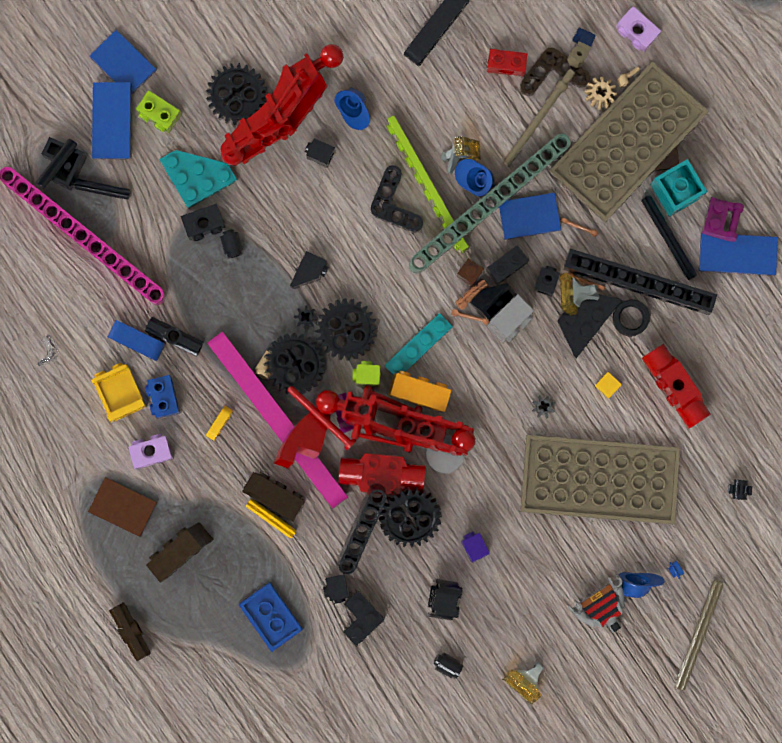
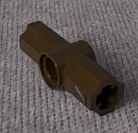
M123 602L110 609L109 612L118 626L119 635L123 642L128 645L136 662L150 655L151 651L142 636L143 632L137 621L132 618L125 603Z

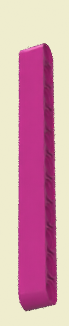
M4 167L0 170V180L4 185L154 305H160L165 301V292L157 284L13 168ZM7 173H13V178L10 181H5ZM28 185L26 192H19L20 186ZM41 196L43 198L42 203L35 205L34 199ZM57 208V214L50 217L49 210ZM66 220H72L70 228L66 229L63 227V223ZM86 232V239L78 240L79 233ZM100 243L102 245L101 250L93 252V246ZM111 255L116 256L114 264L107 263V259ZM125 267L131 268V273L128 276L122 275V270ZM139 279L146 280V285L143 288L137 287ZM154 291L161 292V297L158 300L151 298Z
M220 332L208 341L207 344L283 443L294 428V425L223 332ZM296 453L295 460L332 509L348 498L318 457L313 459Z

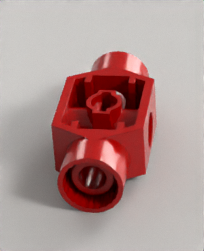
M665 344L660 345L641 358L653 377L657 379L655 381L657 387L661 391H665L667 394L666 400L671 407L675 406L677 413L688 429L711 415L703 402L700 391L680 361L671 355ZM673 382L679 384V390L673 388Z
M364 453L361 459L341 457L338 484L359 486L360 491L363 493H367L373 484L384 486L386 495H393V491L400 494V488L407 491L408 486L411 491L418 487L419 492H421L424 488L426 465L406 464L404 458L399 456Z

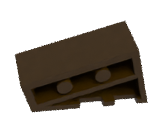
M261 471L259 474L253 472L242 492L294 522L305 503L302 500L304 496L296 491H293L291 494L285 490L287 486L278 481L275 484L269 481L270 476Z
M200 522L188 529L186 527L182 528L176 533L178 537L174 541L172 539L168 540L163 545L164 549L161 552L156 551L149 557L151 561L146 566L160 583L169 578L190 558L199 553L205 545L214 540Z

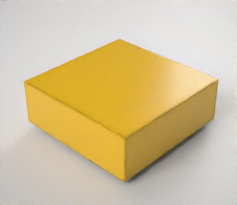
M607 372L596 383L595 387L609 399L622 384Z

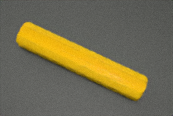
M250 499L246 504L248 509L287 537L293 538L297 531L254 499Z

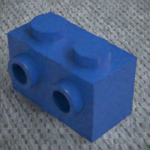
M167 375L147 380L148 385L145 386L147 396H151L152 404H149L151 414L155 415L157 419L180 414L172 376Z

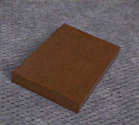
M105 477L88 512L141 537L157 502Z

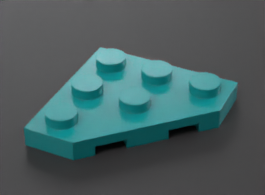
M174 150L159 159L188 209L237 181L231 168L225 162Z

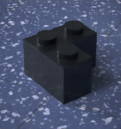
M49 137L41 154L45 159L52 161L65 143ZM75 148L52 178V181L72 191L87 155Z
M359 591L344 604L357 619L343 633L355 646H358L385 619Z

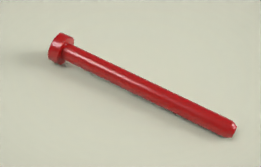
M290 386L287 389L299 403L345 444L344 448L347 451L356 442L355 439H350L294 386Z

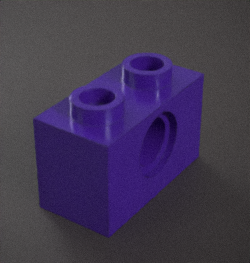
M473 531L463 536L464 540L461 543L472 563L490 554L480 533L475 534Z

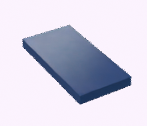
M93 82L92 159H131V82Z
M701 233L699 271L775 276L778 237L737 235V240L731 242Z

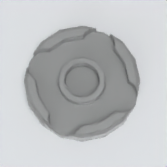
M445 435L444 443L452 445V437ZM428 448L426 450V459L429 466L439 473L456 471L462 465L464 455L454 456L450 453L437 452Z

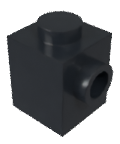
M314 138L312 143L308 142L306 146V158L328 168L335 153V147Z
M551 266L542 267L534 291L552 297L560 275L559 272H556L557 269Z
M345 574L325 578L327 585L323 586L325 598L329 597L330 601L334 600V604L346 602L345 598H348L349 594Z

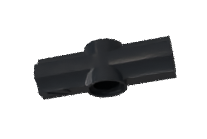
M151 317L146 325L145 332L196 357L203 346L204 341L155 317ZM172 332L179 333L177 341H170L169 336Z

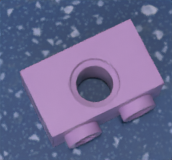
M634 6L616 26L618 33L622 37H628L632 41V45L637 50H642L643 52L647 50L661 33V30ZM634 27H639V28H641L642 33H641V34H636V33H634V32H633V28H634Z
M162 434L151 436V440L145 442L143 439L133 441L132 446H128L133 466L136 470L173 459L167 436L162 437ZM148 446H154V455H146L145 451Z

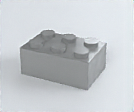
M517 294L489 322L487 328L502 343L506 340L510 343L517 336L518 329L520 327L524 329L534 318L532 316L534 310Z

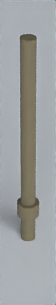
M569 69L562 80H559L554 86L555 90L504 160L506 165H511L560 94L566 91L568 88L567 84L575 75L574 71Z

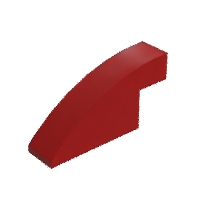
M311 413L307 414L283 441L274 464L288 469L294 463L296 453L315 459L321 452L327 428ZM324 414L330 420L331 414Z

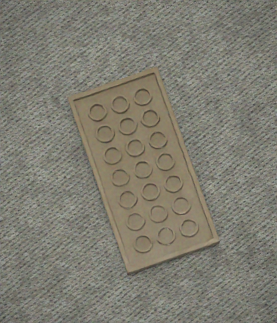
M651 62L549 170V173L606 223L709 111L656 64Z
M526 435L520 512L675 525L680 448Z

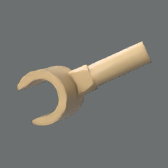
M637 66L629 73L622 74L617 79L619 87L622 88L629 85L628 78L640 71V68Z

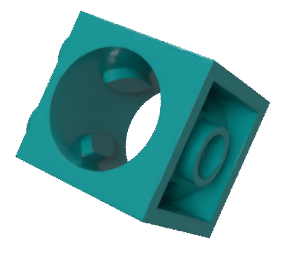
M688 159L657 176L650 184L669 217L700 200L707 193L706 188Z

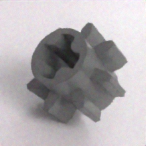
M539 395V402H532L536 405L532 412L537 411L539 413L537 418L545 415L547 419L548 412H555L551 409L555 402L550 403L548 401L549 396L542 399L541 395ZM541 402L548 405L546 412L543 409L539 410Z

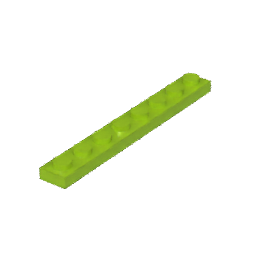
M393 115L387 119L388 125H386V128L391 136L395 135L397 148L400 152L404 151L406 158H404L409 168L413 167L417 183L419 185L422 184L425 188L423 193L426 199L432 201L435 206L432 209L437 218L441 217L444 222L442 227L446 229L454 220ZM464 238L453 246L456 251L460 250L461 253L469 248Z

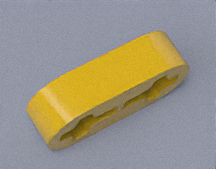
M225 405L208 430L206 437L215 441L234 410Z

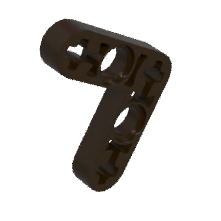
M549 47L545 49L520 84L522 94L526 96L533 95L552 70L564 77L567 72L561 70V65L568 63V57L556 48ZM547 53H554V58L557 61L559 60V58H562V60L558 64V67L555 66V60H547ZM571 66L572 71L577 69L576 74L578 76L585 75L586 82H578L576 75L573 76L570 82L578 88L586 87L590 81L588 71L581 66L577 68ZM537 67H542L545 70V74L541 77L537 76L534 70ZM531 75L535 80L532 85L533 90L529 89L526 91L524 84L531 82L532 78L529 77Z

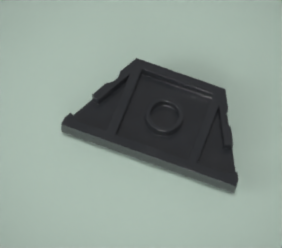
M599 295L598 300L586 299L582 301L580 307L574 304V300L557 323L575 358L580 355L622 301L621 299Z

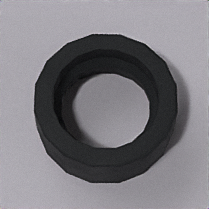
M629 299L623 301L616 307L613 313L615 329L625 336L634 337L641 334L650 322L648 308L638 300ZM635 307L641 312L642 323L638 328L628 329L622 325L620 315L625 308Z

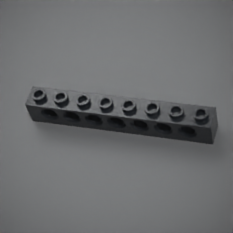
M571 248L568 251L563 267L565 271L706 315L712 313L718 295Z

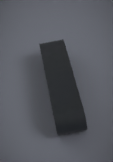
M444 0L407 47L403 55L417 66H420L470 0Z
M373 484L369 488L339 555V570L343 574L348 575L355 571L384 507L386 491L381 484ZM375 492L382 493V496L379 498H374L372 495ZM372 509L375 512L372 515H367L365 511ZM361 526L367 528L364 532H359L357 529ZM356 543L359 547L352 549L350 545ZM346 560L352 562L349 566H345L342 563Z

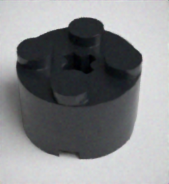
M434 578L433 582L436 585L431 586L428 607L431 608V613L428 612V617L451 621L453 618H458L460 608L457 606L458 599L462 597L463 588L459 586L458 582Z

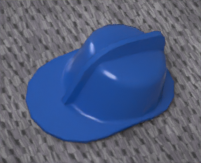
M353 87L338 92L335 96V104L348 126L356 130L367 128L370 123V115L366 108L364 94Z
M463 159L457 164L455 179L462 188L478 197L485 196L492 187L496 186L493 172L475 160Z
M622 572L619 574L623 581L624 596L632 598L644 597L648 594L651 587L660 586L665 583V579L662 576L652 573Z

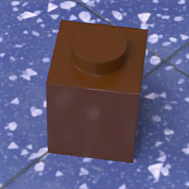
M468 258L456 277L472 287L484 269Z

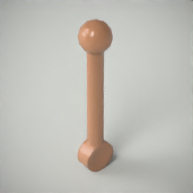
M561 218L560 222L591 233L593 237L598 235L596 229L591 230Z
M572 272L567 274V278L570 280L574 277L580 282L597 285L601 290L605 289V286L575 276Z
M457 309L451 311L454 317L461 316L481 321L485 325L489 324V321L485 318L461 313Z

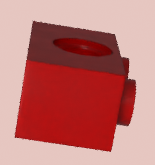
M490 49L487 73L524 77L528 53Z

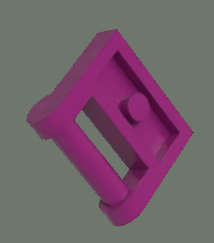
M711 197L702 234L735 242L737 240L738 222L744 205ZM732 211L733 215L729 231H723L727 212Z

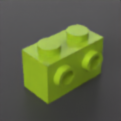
M149 90L136 108L140 119L145 122L150 120L155 124L154 127L161 132L167 131L170 133L182 115L179 109Z
M361 361V364H357V369H353V382H356L357 387L369 385L379 388L380 365H373L371 361Z

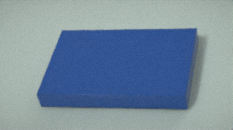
M117 30L89 56L114 82H131L132 94L157 71Z
M555 193L507 200L499 207L504 240L561 231Z
M271 582L238 604L271 652L303 630Z

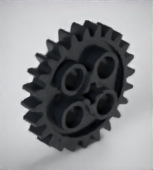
M231 63L230 69L223 66L224 72L216 70L218 76H211L214 82L207 83L211 89L206 90V93L211 96L207 97L206 100L212 102L208 105L210 109L215 108L212 112L213 115L219 113V120L225 117L226 124L232 120L233 125H236L237 120L249 118L260 109V106L265 104L262 99H266V94L263 93L267 91V87H261L265 84V80H259L261 77L260 73L254 75V68L248 71V65H246L242 69L240 63H238L237 68H234ZM240 77L243 79V82L240 85H235L233 80ZM247 83H250L249 87L244 88ZM222 89L229 91L225 97H220L218 94ZM235 91H236L237 93L240 92V95H241V96H240V97L234 96L233 92H235ZM252 91L255 93L253 99L245 98L247 92ZM233 104L241 105L238 111L231 110Z
M344 298L342 304L339 300H335V306L329 303V310L326 308L322 309L325 315H318L322 321L316 322L320 329L315 330V332L321 334L316 339L323 341L320 347H327L325 353L332 351V358L338 354L339 360H342L344 355L347 361L350 360L351 355L354 359H358L357 353L364 356L363 349L370 351L371 349L368 344L375 343L371 340V337H377L375 333H372L373 330L378 329V327L372 326V323L376 321V319H370L373 312L366 313L368 306L361 308L360 301L354 305V299H351L348 303L347 299ZM350 312H353L356 315V321L354 323L350 322L348 319V315ZM332 318L338 320L339 325L336 329L330 325ZM362 323L361 327L349 330L348 333L343 332L331 336L332 332L344 329L345 326L349 327ZM357 330L362 333L360 341H357L354 337V333ZM339 336L345 341L342 347L336 343Z
M293 333L291 338L289 334H285L284 339L280 336L277 338L278 342L273 341L271 343L273 348H267L270 354H266L264 358L269 361L263 365L268 366L269 369L265 373L271 374L268 381L273 379L275 382L272 386L279 385V392L285 388V392L288 395L287 389L290 386H294L303 395L305 389L310 392L312 390L311 386H318L316 381L323 379L319 374L325 373L321 369V367L326 365V363L321 362V359L325 356L318 354L321 348L315 349L317 342L311 344V337L304 340L303 334L298 338L296 333ZM295 347L301 350V356L295 354ZM279 356L285 359V365L279 363ZM297 362L298 365L293 367L292 363ZM304 364H308L311 367L310 372L304 369ZM288 373L294 374L295 381H291L288 378Z
M408 486L407 492L400 488V494L393 491V498L386 497L388 503L384 504L379 522L381 523V530H384V536H388L389 541L395 539V544L398 545L402 542L403 547L407 543H410V546L413 547L414 542L421 546V540L428 542L427 536L434 537L432 531H439L437 525L441 524L439 519L442 517L441 508L437 504V499H432L431 493L426 495L425 489L419 492L418 487H415L414 491H411ZM413 502L417 503L414 507L409 506ZM402 504L406 507L409 515L412 518L414 517L416 525L420 528L419 530L416 529L410 517H407L405 510L401 507ZM395 513H401L400 516L393 517ZM422 517H427L425 521H419ZM407 527L411 528L410 531H403Z

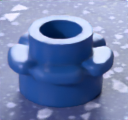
M677 560L669 563L671 566L668 569L673 578L677 576L680 579V576L685 573Z

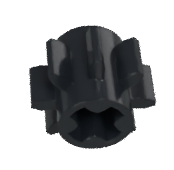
M307 305L305 310L301 311L298 308L299 315L294 316L295 319H299L296 325H304L305 330L309 325L315 327L312 323L313 320H318V317L312 315L315 309L309 311ZM310 314V321H302V315Z
M734 479L733 484L728 486V494H732V499L747 500V495H752L753 486H748L747 480Z

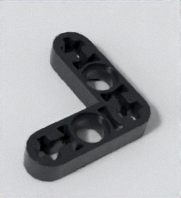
M395 165L389 166L384 172L371 204V214L377 219L407 231L418 232L423 226L422 218L417 214L391 204L401 180L402 172ZM393 170H396V174L399 175L392 180V184H395V186L390 183H384L385 180L389 182L390 174L388 172H393ZM389 187L392 191L389 197L382 196V188ZM377 198L388 201V204L384 202L382 205L384 212L376 214L374 207H378L380 204V200H377ZM393 212H400L402 219L397 222L393 221L391 218ZM405 215H409L408 220L413 221L417 219V223L420 225L412 228L411 223L406 222V225L402 223L405 220Z

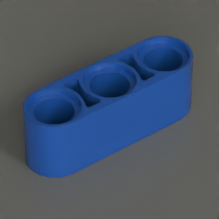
M115 320L107 336L155 361L158 360L165 346L163 342Z

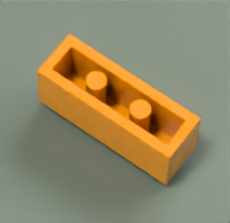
M405 371L394 373L388 396L435 411L445 412L451 390L447 389L446 384L436 382V385L428 383L429 379L418 376V379L410 377L411 373Z

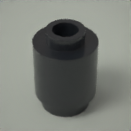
M234 229L224 231L220 239L228 259L243 255L239 233L234 232Z
M446 653L438 654L433 662L436 665L435 670L449 678L457 679L463 669V665L460 664L459 660Z

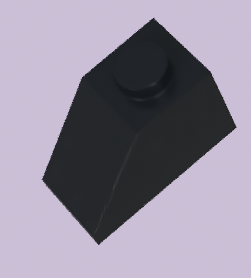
M306 251L290 287L296 289L319 281L321 276L325 277L329 269L327 260Z
M508 283L483 289L470 303L478 314L490 322L517 294Z

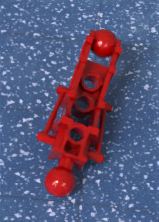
M335 44L326 45L321 50L318 59L313 61L308 53L304 54L305 58L289 67L286 64L282 67L279 82L272 95L270 93L265 95L266 103L249 118L239 120L240 124L231 134L227 133L224 135L226 140L221 145L220 150L221 158L226 164L237 166L241 162L245 164L256 155L265 152L266 146H270L280 139L287 140L289 136L297 131L298 126L306 115L311 112L314 104L323 96L322 93L328 87L319 70L325 66L328 68L338 67L344 59L343 51L339 46Z
M369 385L365 386L362 397L354 396L352 392L348 391L346 400H342L336 392L324 390L316 398V406L321 413L332 414L337 410L343 411L342 419L346 424L354 426L351 438L355 440L361 437L405 447L404 451L410 453L413 445L437 452L450 453L454 456H467L468 451L473 449L475 445L474 429L464 425L463 422L457 421L455 423L445 420L443 416L437 415V417L421 414L423 410L421 406H416L415 408L407 406L372 391V387ZM369 407V412L361 414L362 408ZM377 410L402 418L398 423L399 430L374 422ZM411 424L412 429L410 431H403L405 425ZM426 428L431 429V432H430L429 435H427V436H423V435H422V431H423L424 429H426ZM361 429H364L366 434L360 433ZM447 429L456 431L451 438L452 445L444 443ZM380 434L395 439L396 441L384 439L382 437H377L375 435Z

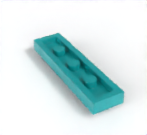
M439 313L384 365L385 368L392 375L400 373V371L406 372L453 326Z

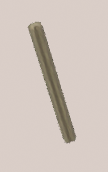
M714 580L676 680V689L684 691L724 586L722 582Z

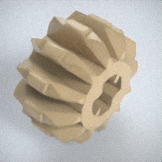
M601 77L599 82L596 78H593V84L588 82L587 87L589 89L584 91V94L589 95L585 100H592L590 106L593 107L597 104L598 110L601 109L602 104L607 109L609 107L608 103L613 104L615 101L612 97L617 96V93L613 91L616 86H609L610 79L605 83L604 77ZM598 90L600 92L604 91L603 97L601 96V94L597 95Z

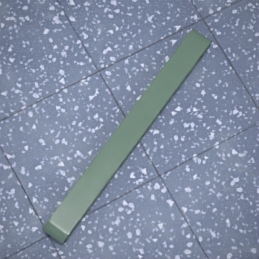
M566 134L555 136L419 250L409 261V269L416 274L426 270L559 158L569 148L570 138ZM556 141L563 142L564 148L558 147ZM542 153H548L550 160L543 158ZM533 164L536 167V171L529 170L528 165ZM514 176L521 177L522 183H517L514 180ZM500 188L507 189L508 195L501 194ZM486 200H492L494 207L487 206ZM473 211L478 212L480 219H474L471 213ZM457 224H464L466 231H460L457 228ZM444 235L449 236V237L451 238L452 242H451V243H446V242H444L443 236H444ZM428 248H435L437 255H431ZM414 260H421L423 267H416Z

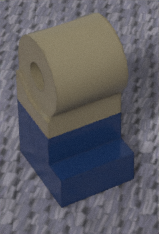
M579 27L572 39L576 46L568 56V63L575 68L582 66L596 36Z

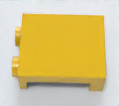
M123 363L112 366L113 370L107 373L105 371L96 373L94 375L95 378L91 379L111 423L147 407L127 364L123 365Z

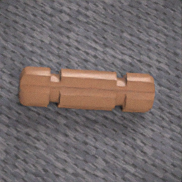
M484 279L479 280L476 286H472L463 294V297L456 300V305L463 310L468 306L467 303H470L478 293L485 288H489L488 283Z

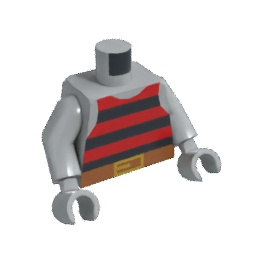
M616 574L617 579L615 581H612L609 577L608 581L610 584L605 585L581 602L574 600L576 606L571 608L568 605V609L581 622L591 627L598 626L601 628L607 624L612 633L616 632L622 627L616 617L623 613L622 609L625 606L621 578L618 574Z

